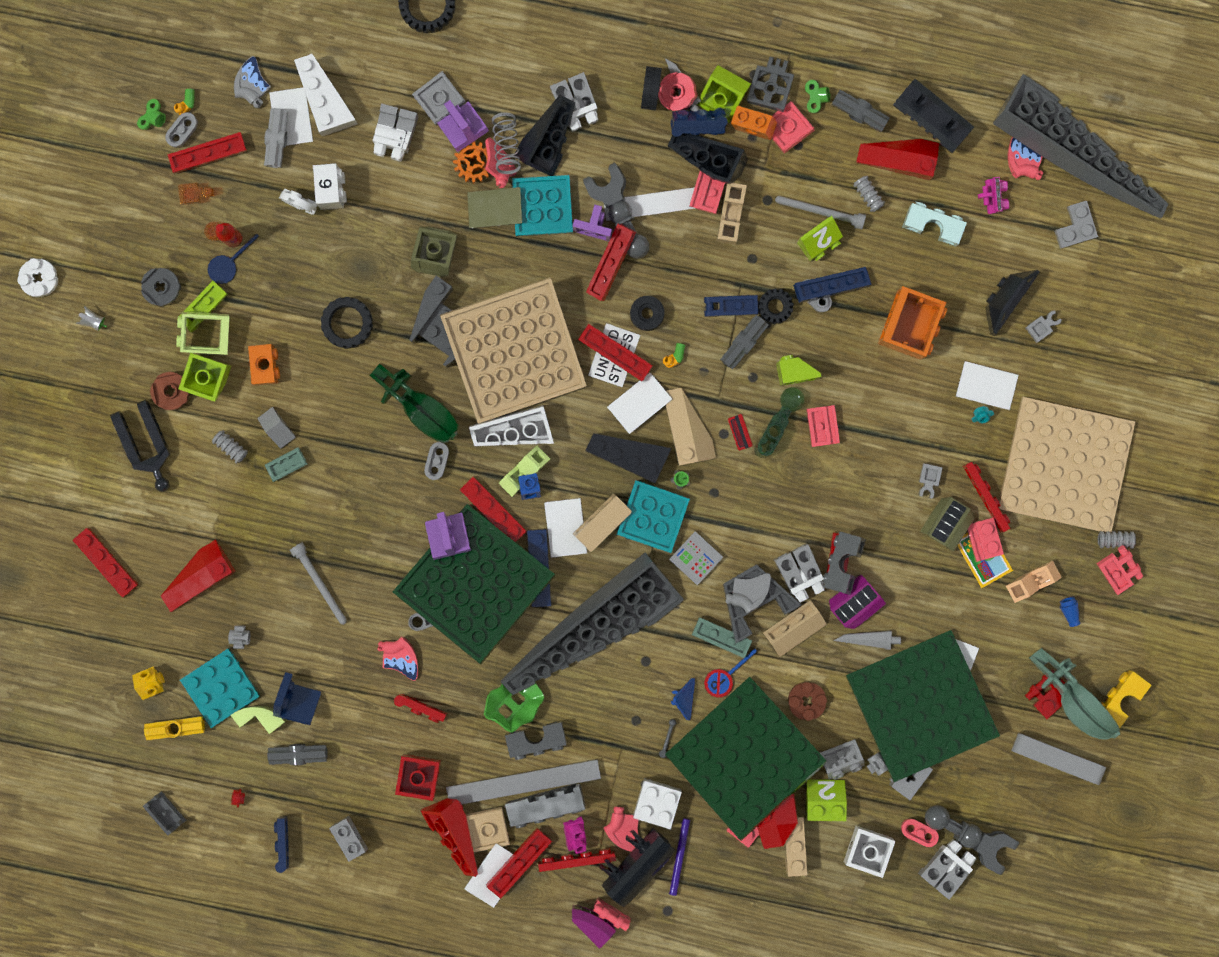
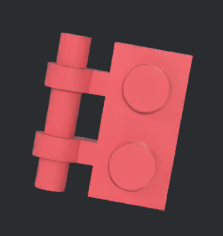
M1124 545L1118 548L1120 553L1118 558L1111 553L1096 563L1117 595L1134 585L1130 578L1135 576L1139 580L1143 577L1141 567L1138 563L1134 562L1132 553ZM1124 563H1127L1129 567L1126 571L1122 567Z
M597 898L593 911L599 914L598 917L612 922L613 926L617 929L621 928L627 931L631 918L600 898Z

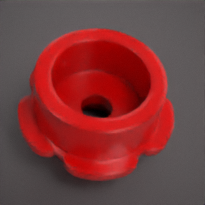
M241 789L233 790L231 805H236L237 808L240 804H244L245 793H242Z

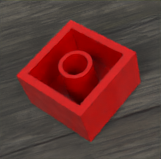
M403 754L400 761L395 795L433 801L436 795L441 760Z

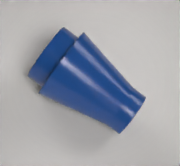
M1075 597L1062 599L1059 607L1068 621L1069 627L1080 625L1078 601L1075 600Z

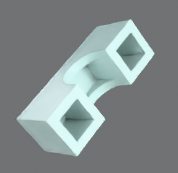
M920 202L910 205L902 228L920 234L926 223L933 222L940 228L939 241L955 247L959 245L967 223L962 221L963 218L956 215L951 217L944 215L945 212L940 209L930 210L926 208L927 205Z

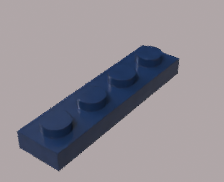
M866 267L797 282L793 286L798 302L802 303L866 288L871 285V281Z
M547 529L527 531L529 554L549 569ZM550 583L532 603V607L551 606Z

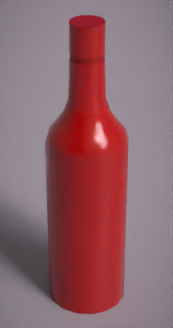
M225 222L216 226V236L224 244L232 248L241 244L242 234L234 226Z

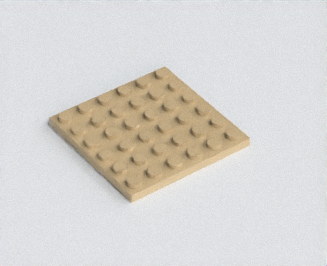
M550 277L440 315L478 424L587 386Z
M1021 397L999 499L1001 505L999 509L1094 531H1103L1104 533L1109 531L1111 533L1135 421Z

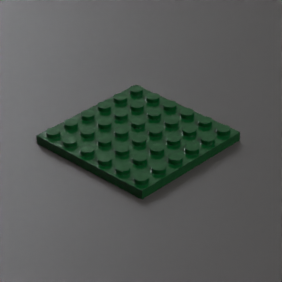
M466 504L460 513H463L471 551L433 560L431 549L429 548L392 592L481 665L556 575L471 506Z
M952 630L846 675L893 783L1000 736Z
M748 677L665 753L667 758L740 841L827 763V760L751 677Z

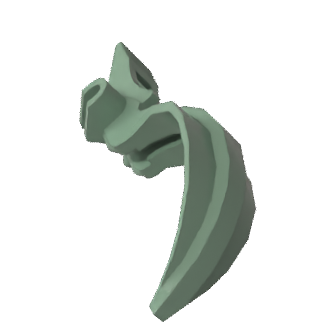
M1042 648L1029 657L1048 678L1041 687L1046 689L1050 684H1053L1062 695L1061 703L1064 712L1075 726L1089 736L1098 739H1115L1120 735V728L1108 710L1091 692L1079 684L1070 673L1076 667V664H1073L1070 658L1058 663ZM1049 662L1057 671L1052 673L1044 665ZM1061 677H1062L1064 680H1067V682H1066L1064 685H1063V683L1059 680Z

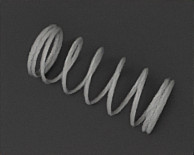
M507 112L499 113L492 118L493 132L495 134L493 139L496 143L494 146L496 151L495 159L497 160L496 170L502 174H513L521 168L520 158L513 156L519 152V149L512 147L518 143L516 138H512L518 133L515 129H511L517 125L516 116ZM500 116H511L514 118V120L494 122ZM505 121H512V123L505 125L499 124ZM495 127H498L503 130H500L496 133ZM506 130L516 132L515 135L508 137L498 135V133ZM497 135L503 139L496 142L495 137ZM507 139L516 140V143L513 145L499 144V142ZM498 144L499 146H503L504 148L497 151L496 146ZM508 148L517 149V152L514 154L500 153L501 150ZM499 153L500 155H504L505 157L498 160L497 154ZM515 157V158H518V161H517V160H514V159H505V158ZM501 164L519 165L518 168L511 171H503L498 168Z

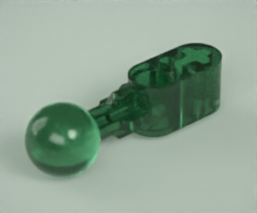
M790 387L782 392L780 396L781 409L773 415L754 447V452L758 457L766 458L774 452L789 424L788 418L791 412L798 411L804 405V394L798 388ZM771 427L777 429V437H773L770 434L769 430ZM770 441L766 447L768 451L762 452L763 448L761 446Z

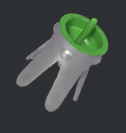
M84 306L86 314L80 313L79 317L82 320L76 323L92 327L97 331L102 326L107 327L103 324L105 318L96 315L86 306Z
M676 470L675 476L670 481L675 483L677 489L680 490L683 486L690 485L689 473Z

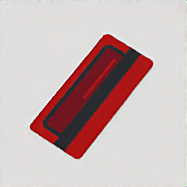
M742 414L728 418L738 450L752 447Z

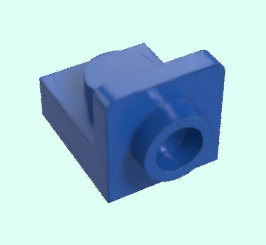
M536 473L518 477L522 500L541 497Z

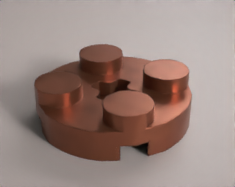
M165 372L158 375L150 388L153 402L165 410H177L185 405L189 400L190 393L179 390L183 376L174 372ZM168 386H171L173 389H175V392L171 397L169 394L165 393V391L168 390Z
M813 682L798 683L789 692V709L801 720L810 721L816 719L826 708L827 698L825 692ZM804 696L806 698L812 697V704L810 706L808 704L806 706L803 705Z

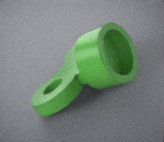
M809 80L805 85V90L810 95L807 109L811 113H818L821 110V103L830 102L828 86L819 88V83L815 80ZM811 85L815 86L813 90L810 89ZM814 103L817 105L815 109L812 108Z
M151 99L148 101L146 113L137 121V126L140 129L147 130L151 124L161 127L165 123L166 116L159 111L161 104L158 100Z

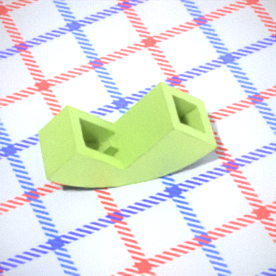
M538 446L534 447L499 484L513 497L520 490L518 477L537 473L550 458Z
M265 706L246 707L230 715L239 727L244 726L256 716L269 734L287 721V719L273 716V709Z

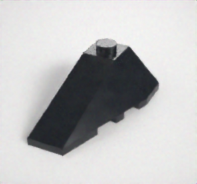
M560 94L522 139L518 146L519 152L514 156L519 157L520 161L549 176H553L562 160L563 154L561 150L563 143H566L567 140L565 134L567 126L571 123L576 102Z

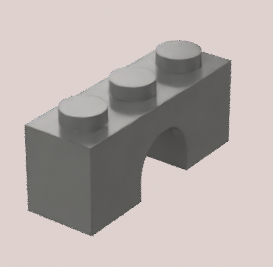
M839 532V535L834 540V553L829 557V571L824 575V588L851 595L856 576L845 572L843 567L844 561L850 556L861 558L866 539Z
M562 721L543 725L544 737L539 742L528 740L524 729L506 733L505 738L510 758L515 757V760L526 758V754L530 753L536 756L544 754L547 749L552 748V751L564 749L563 746L567 745Z

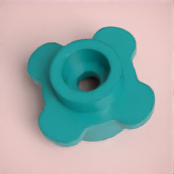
M986 406L978 407L974 410V417L971 420L981 424L986 423L994 415V412L992 410L989 411Z

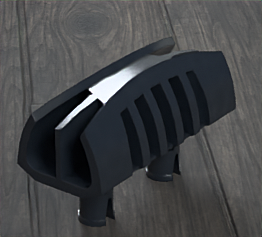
M916 79L909 84L893 104L902 114L910 116L912 122H918V127L921 128L923 126L927 134L931 133L933 135L932 138L934 140L938 139L940 141L939 144L952 154L974 128L971 123Z
M654 827L644 838L639 836L634 830L630 831L635 839L627 835L626 841L630 842L635 848L618 867L608 859L604 861L609 868L600 864V870L609 875L602 883V887L611 899L622 907L630 903L651 882L676 850Z

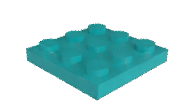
M569 175L512 178L513 188L520 187L522 223L515 224L516 237L573 233Z
M635 480L627 503L631 514L621 522L617 535L672 553L690 499Z
M230 648L180 679L210 728H213L233 713L260 697V694Z

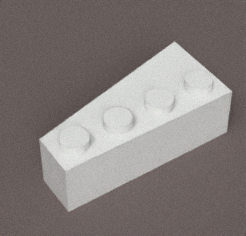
M313 54L295 59L301 82L321 136L357 125L358 123Z
M543 405L469 426L474 446L554 444Z

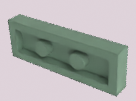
M700 617L691 634L742 658H745L752 643V640L744 638L735 644L732 631Z

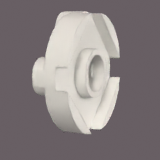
M284 189L279 196V199H282L283 202L299 210L305 209V212L314 215L317 210L316 202L302 198V195L295 191Z
M33 258L21 267L17 281L22 290L28 295L43 297L50 295L56 289L58 284L57 271L50 262ZM39 273H41V278L43 280L41 282L37 281L35 283V274L38 275Z

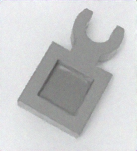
M1055 311L1049 312L1046 319L1040 316L1025 327L1036 343L1053 332L1050 326H1056L1061 323V318L1057 321L1051 319V316L1056 313Z
M922 464L919 483H924V486L919 490V496L923 497V492L928 490L930 492L929 498L932 499L934 497L933 486H939L942 467Z

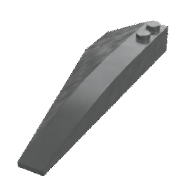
M1022 74L999 110L993 124L1045 159L1087 184L1161 219L1168 203L1152 187L1147 188L1142 181L1143 179L1138 174L1135 176L1128 169L1129 165L1124 161L1120 162L1115 157L1116 153L1094 132L1090 133L1086 129V124L1081 119L1077 121L1070 114L1072 111L1067 106L1064 108L1058 102L1060 99Z
M645 552L559 623L501 680V683L514 695L534 685L535 681L541 678L546 679L551 676V673L559 669L564 670L569 667V664L575 661L579 662L605 649L607 645L621 641L623 637L631 633L633 635L639 632V629L647 625L649 627L655 624L684 599Z

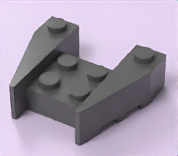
M435 276L424 292L410 341L414 344L419 336L426 339L449 356L443 364L448 368L456 362L440 315L452 311L443 303L453 291V288L441 278Z

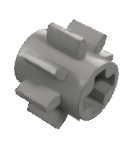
M235 626L234 630L229 631L228 641L229 644H234L233 649H244V645H249L250 631L245 630L246 626Z
M880 752L868 759L870 764L867 768L871 774L876 772L879 776L887 771Z

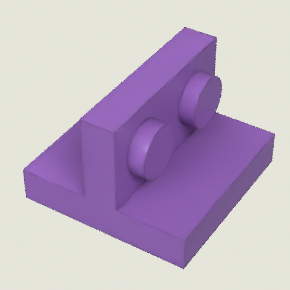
M449 100L444 104L449 115L437 122L457 152L489 131L469 101L459 107L458 104L454 106Z
M594 205L590 223L574 219L572 227L575 233L608 242L612 236V229L602 227L605 213L602 212V206Z
M444 512L437 513L438 519L425 522L433 560L471 551L463 513L446 516Z

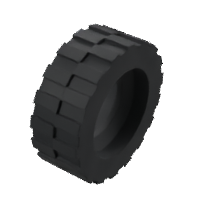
M646 66L641 109L656 111L662 68Z

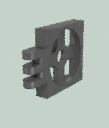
M770 56L767 67L757 65L747 103L784 112L794 74L786 73L789 61L784 60L783 67H780L781 59L777 58L776 64L772 65L774 57ZM770 74L768 81H757L762 76ZM778 76L785 81L786 88L778 86L776 83ZM769 85L774 86V90L772 92H769L767 90V87ZM754 89L762 90L765 93L763 101L756 98ZM773 95L784 96L783 100L779 103H770Z

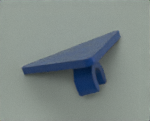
M691 678L680 691H672V694L676 695L671 704L678 707L686 720L691 719L695 686L694 678Z

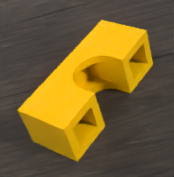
M1130 670L1121 674L1118 679L1120 681L1118 685L1110 689L1107 694V700L1101 703L1114 718L1119 728L1129 717L1121 710V700L1128 695L1141 700L1152 686Z

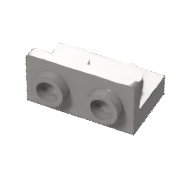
M855 740L820 753L827 760L824 767L829 779H839L845 773L850 771L852 773L857 772L865 766L864 759Z

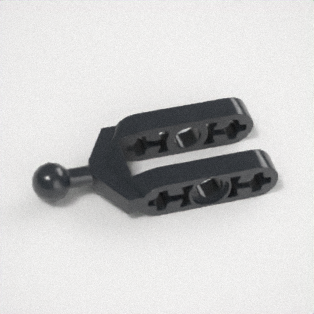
M146 399L137 403V407L158 455L144 461L121 411L111 414L112 423L133 469L153 472L156 479V490L166 492L170 487L168 479L162 476L160 469L171 454L149 402Z

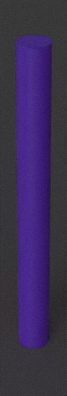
M687 818L682 820L669 894L677 896L690 819Z

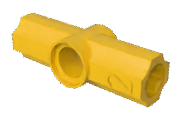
M203 716L144 724L146 740L205 733ZM172 723L178 725V733L171 731Z

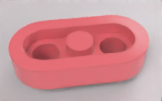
M908 818L901 825V831L904 836L923 846L932 847L938 842L939 836L936 830L915 819ZM909 825L914 826V829L912 831L907 830V827ZM930 833L931 838L926 840L925 834Z

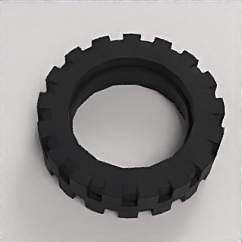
M340 297L331 301L327 308L323 310L321 329L324 336L335 346L344 349L356 348L363 344L371 335L373 318L370 310L358 299ZM341 308H354L362 316V329L353 338H341L332 329V317Z

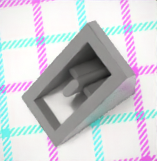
M274 407L257 418L264 431L280 449L296 438Z

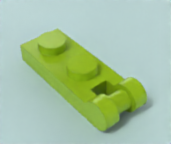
M212 281L183 312L211 313L228 294L215 281ZM187 318V330L190 333L194 332L204 319L195 318L192 321L190 318Z

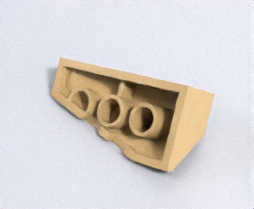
M683 389L667 390L666 392L672 400L666 404V410L678 466L715 459L716 455L712 438Z

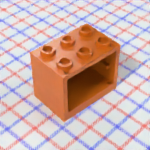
M902 286L897 290L878 344L919 360L931 354L934 344H931L934 337L938 336L940 331L939 321L944 319L946 315V302Z

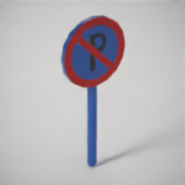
M757 650L751 651L729 672L722 669H715L709 672L704 681L706 691L711 696L717 698L728 695L733 686L730 675L752 657Z

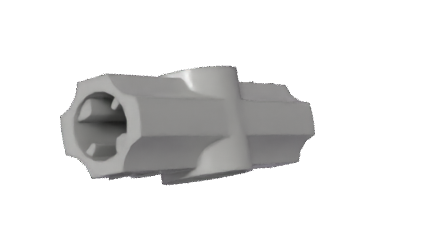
M271 108L269 127L265 132L266 153L264 166L271 168L282 167L283 150L287 144V110L280 108Z

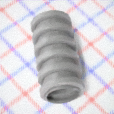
M863 176L853 186L857 187V192H860V196L864 197L863 201L868 203L867 207L871 208L870 211L875 212L884 206L885 201H882V197L878 196L879 192L874 190L875 186H872V182L868 181V176Z
M224 430L219 431L212 439V443H216L217 448H222L221 451H225L227 456L230 455V459H234L236 464L240 463L246 457L248 451L243 450V446H239V443L234 442L233 438L230 439V435L225 434Z
M1100 531L1098 534V545L1100 548L1104 546L1106 548H1110V546L1112 548H1119L1122 545L1126 549L1128 547L1130 549L1135 547L1136 537L1133 531L1130 533L1127 531L1124 533L1118 531V533L1112 531V533Z

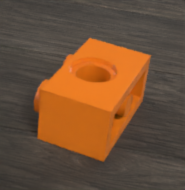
M737 106L731 125L738 131L771 140L777 121L771 115Z
M272 344L248 346L252 385L278 384L277 379H280L279 367H276L275 361L278 360L277 348H274ZM263 360L269 361V367L266 370H262L260 367Z

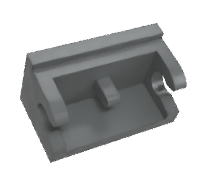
M162 791L143 806L167 835H170L186 821L185 817Z

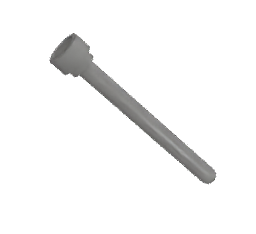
M782 196L775 198L778 204L827 217L832 215L833 218L850 222L855 228L861 230L866 215L858 213V215L854 214L853 216Z
M303 542L290 549L289 551L293 557L299 558L339 623L342 625L346 624L345 616L306 556L307 552L305 549L307 548Z

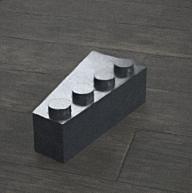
M593 433L585 451L655 484L671 448Z

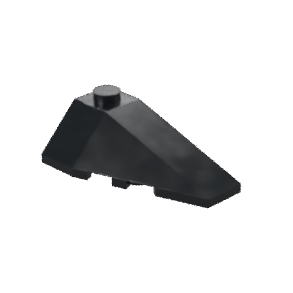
M682 133L678 137L672 135L668 143V148L707 176L727 184H731L741 177L748 161L744 149L690 133Z

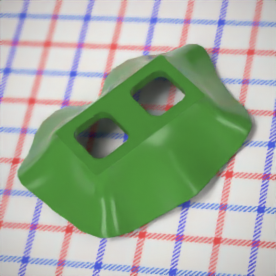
M535 682L534 685L519 692L525 700L521 705H518L512 700V694L501 684L499 688L492 690L488 694L484 716L501 725L506 731L514 732L520 726L533 721L538 708L544 701V695ZM503 704L512 710V714L508 718H505L499 712V708Z

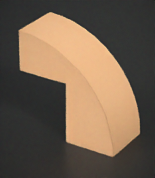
M1050 561L1006 585V588L1014 603L1030 597L1039 589L1057 582L1062 577L1054 562Z

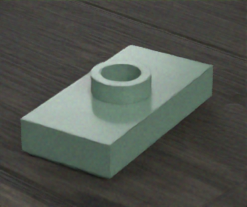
M298 447L265 464V467L272 481L275 482L308 465Z

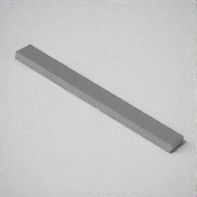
M598 759L447 786L446 790L449 799H457L461 804L597 780L601 779Z

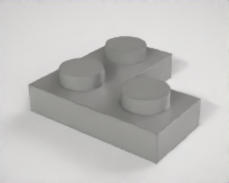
M1087 201L1068 206L1067 209L1072 225L1055 230L1060 249L1098 237Z

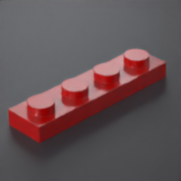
M238 132L167 155L172 172L176 174L247 152L242 133Z
M617 224L586 293L600 301H605L634 239L635 231L622 224Z
M590 324L587 325L578 339L641 382L653 366Z
M973 462L963 465L962 467L989 514L994 518L999 531L1005 532L1009 530L1008 524H1010V520L1005 513H1001L999 509L1001 505L997 498L992 497L990 494L991 488L986 480L983 481L979 475L981 470L976 463L973 464Z
M474 477L460 489L495 527L514 542L527 532Z
M89 528L84 529L73 539V542L122 598L126 597L138 586L137 582Z
M536 828L488 881L486 887L501 899L550 845L552 840L539 828Z
M606 848L594 854L591 851H585L580 853V856L564 854L559 859L544 857L542 861H539L538 867L539 872L606 863L605 859L613 862L616 861L615 851Z

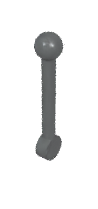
M674 719L669 720L670 726L663 749L659 752L661 758L666 757L665 753H667L666 749L673 726L676 725V720Z

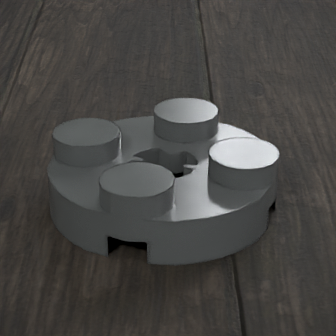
M165 268L149 270L141 281L143 297L149 303L160 307L173 303L181 290L178 277L172 271ZM158 282L160 284L165 283L164 291L160 290L157 292L156 288L158 287L156 284Z

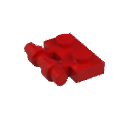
M1043 675L1042 679L1035 686L1032 685L1029 688L1030 691L1024 696L1029 701L1036 697L1038 700L1033 706L1045 719H1048L1062 706V695L1053 684L1049 685L1050 689L1045 694H1041L1040 691L1043 689L1041 686L1048 679Z

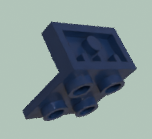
M285 672L274 702L273 716L311 725L321 692L295 685V682H292L293 674Z

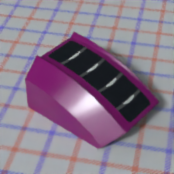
M861 574L855 577L851 595L838 592L829 600L832 613L846 628L850 629L858 627L886 604L883 598Z
M573 905L572 922L600 949L616 932L614 924L605 918L604 920L598 917L599 914L591 909Z

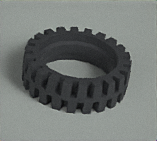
M398 0L403 20L409 27L418 32L435 33L436 30H442L444 26L449 24L455 13V0H445L446 6L441 16L433 21L424 22L417 20L411 14L408 4L409 0Z

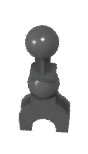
M615 162L609 165L608 169L611 180L604 187H599L595 180L589 176L584 178L583 182L589 196L604 203L606 208L609 209V218L615 223V226L619 223L636 232L631 222L635 220L632 216V208L625 201L623 195L626 187V178L620 167ZM636 232L627 254L635 259L646 256L650 248L647 238Z
M940 805L931 806L925 813V822L931 829L941 830L945 828L954 833V838L966 848H973L978 852L982 865L999 875L1004 873L1005 867L997 862V851L1003 847L1016 850L1020 844L1002 831L984 833L974 824H967L964 821L958 823L952 820L947 809Z

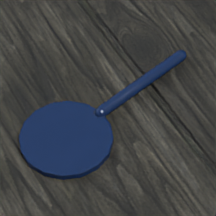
M255 234L233 257L229 258L228 256L221 255L213 258L208 264L207 269L211 280L219 284L230 282L236 274V265L233 261L259 235Z

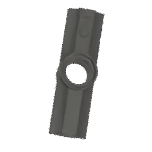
M839 90L831 104L849 114L848 116L852 120L860 124L865 123L880 133L890 118L874 109L867 101L860 98L856 99L842 90Z
M755 315L747 327L733 340L730 348L720 359L723 364L733 370L743 356L747 355L757 343L756 340L768 327L766 321Z
M306 744L289 745V747H269L267 756L269 764L304 765L312 762H327L328 749L327 745L306 746Z

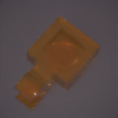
M198 183L178 185L181 205L201 203L200 197L214 196L213 188H199Z

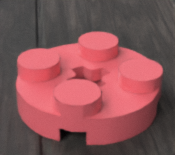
M670 73L660 83L661 87L658 97L661 104L672 111L686 110L697 98L696 85L693 79L683 73ZM676 87L681 89L680 96L673 95Z

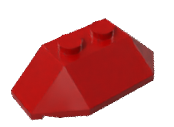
M794 793L757 826L764 849L783 847L798 825Z

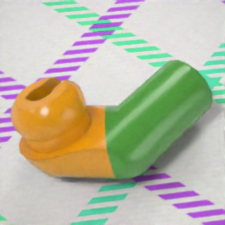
M185 89V100L175 104L174 111L179 115L187 113L194 107V89Z
M676 343L675 352L665 356L663 364L668 368L680 364L683 360L685 345Z

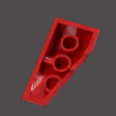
M924 139L860 144L856 163L931 180L934 176L938 159L939 143Z
M216 539L198 550L161 595L170 612L236 572Z

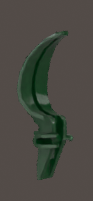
M380 363L369 376L386 390L381 400L382 404H386L393 396L402 404L405 414L410 421L425 435L443 443L456 438L459 429L458 422L441 402L428 394L414 391L406 385L412 376L404 369L393 375ZM388 376L395 381L390 388L383 382ZM400 387L406 390L402 397L396 393Z

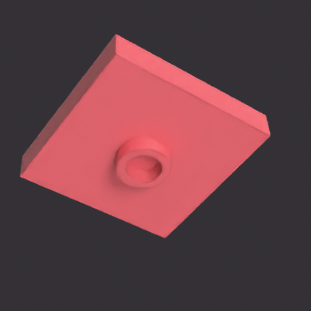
M791 101L786 104L784 112L777 111L772 115L777 121L772 140L784 154L815 131L814 127Z

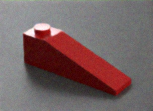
M446 798L421 809L420 811L432 831L436 830L442 838L440 840L441 844L453 852L451 857L462 872L467 876L476 877L478 871L467 818L461 802L457 799Z

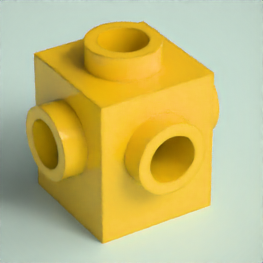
M154 666L132 675L134 689L142 700L164 692V677L161 672H157Z

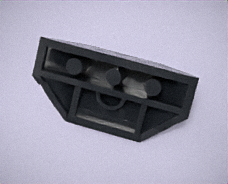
M1033 270L1010 274L1006 278L1002 277L997 284L999 287L997 292H992L986 300L988 304L985 310L990 335H997L1040 271Z

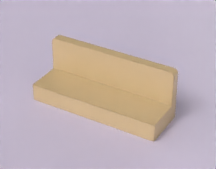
M612 494L572 534L592 552L631 514V510L615 494Z
M810 600L763 634L779 657H781L826 626V622Z

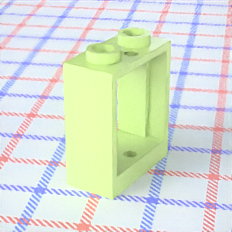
M182 312V315L178 316L177 328H181V335H177L176 347H180V352L227 355L229 314ZM187 318L220 320L219 347L185 345Z

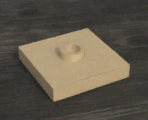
M502 807L466 814L473 852L492 849L495 844L501 847L510 845Z

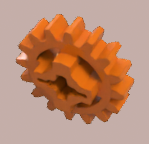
M473 141L472 146L468 145L460 150V153L454 154L458 158L453 160V164L458 165L454 170L455 172L460 171L459 178L465 176V182L472 179L473 184H475L476 179L483 182V176L489 178L488 171L485 169L487 163L481 161L482 153L485 155L486 160L488 159L486 147L483 149V143L480 142L476 146L475 141ZM474 150L473 153L468 155L466 154L467 152ZM474 159H476L478 165L474 164L473 166H471L470 160L474 161ZM461 162L467 165L466 172L463 170ZM476 171H482L481 173L474 175Z

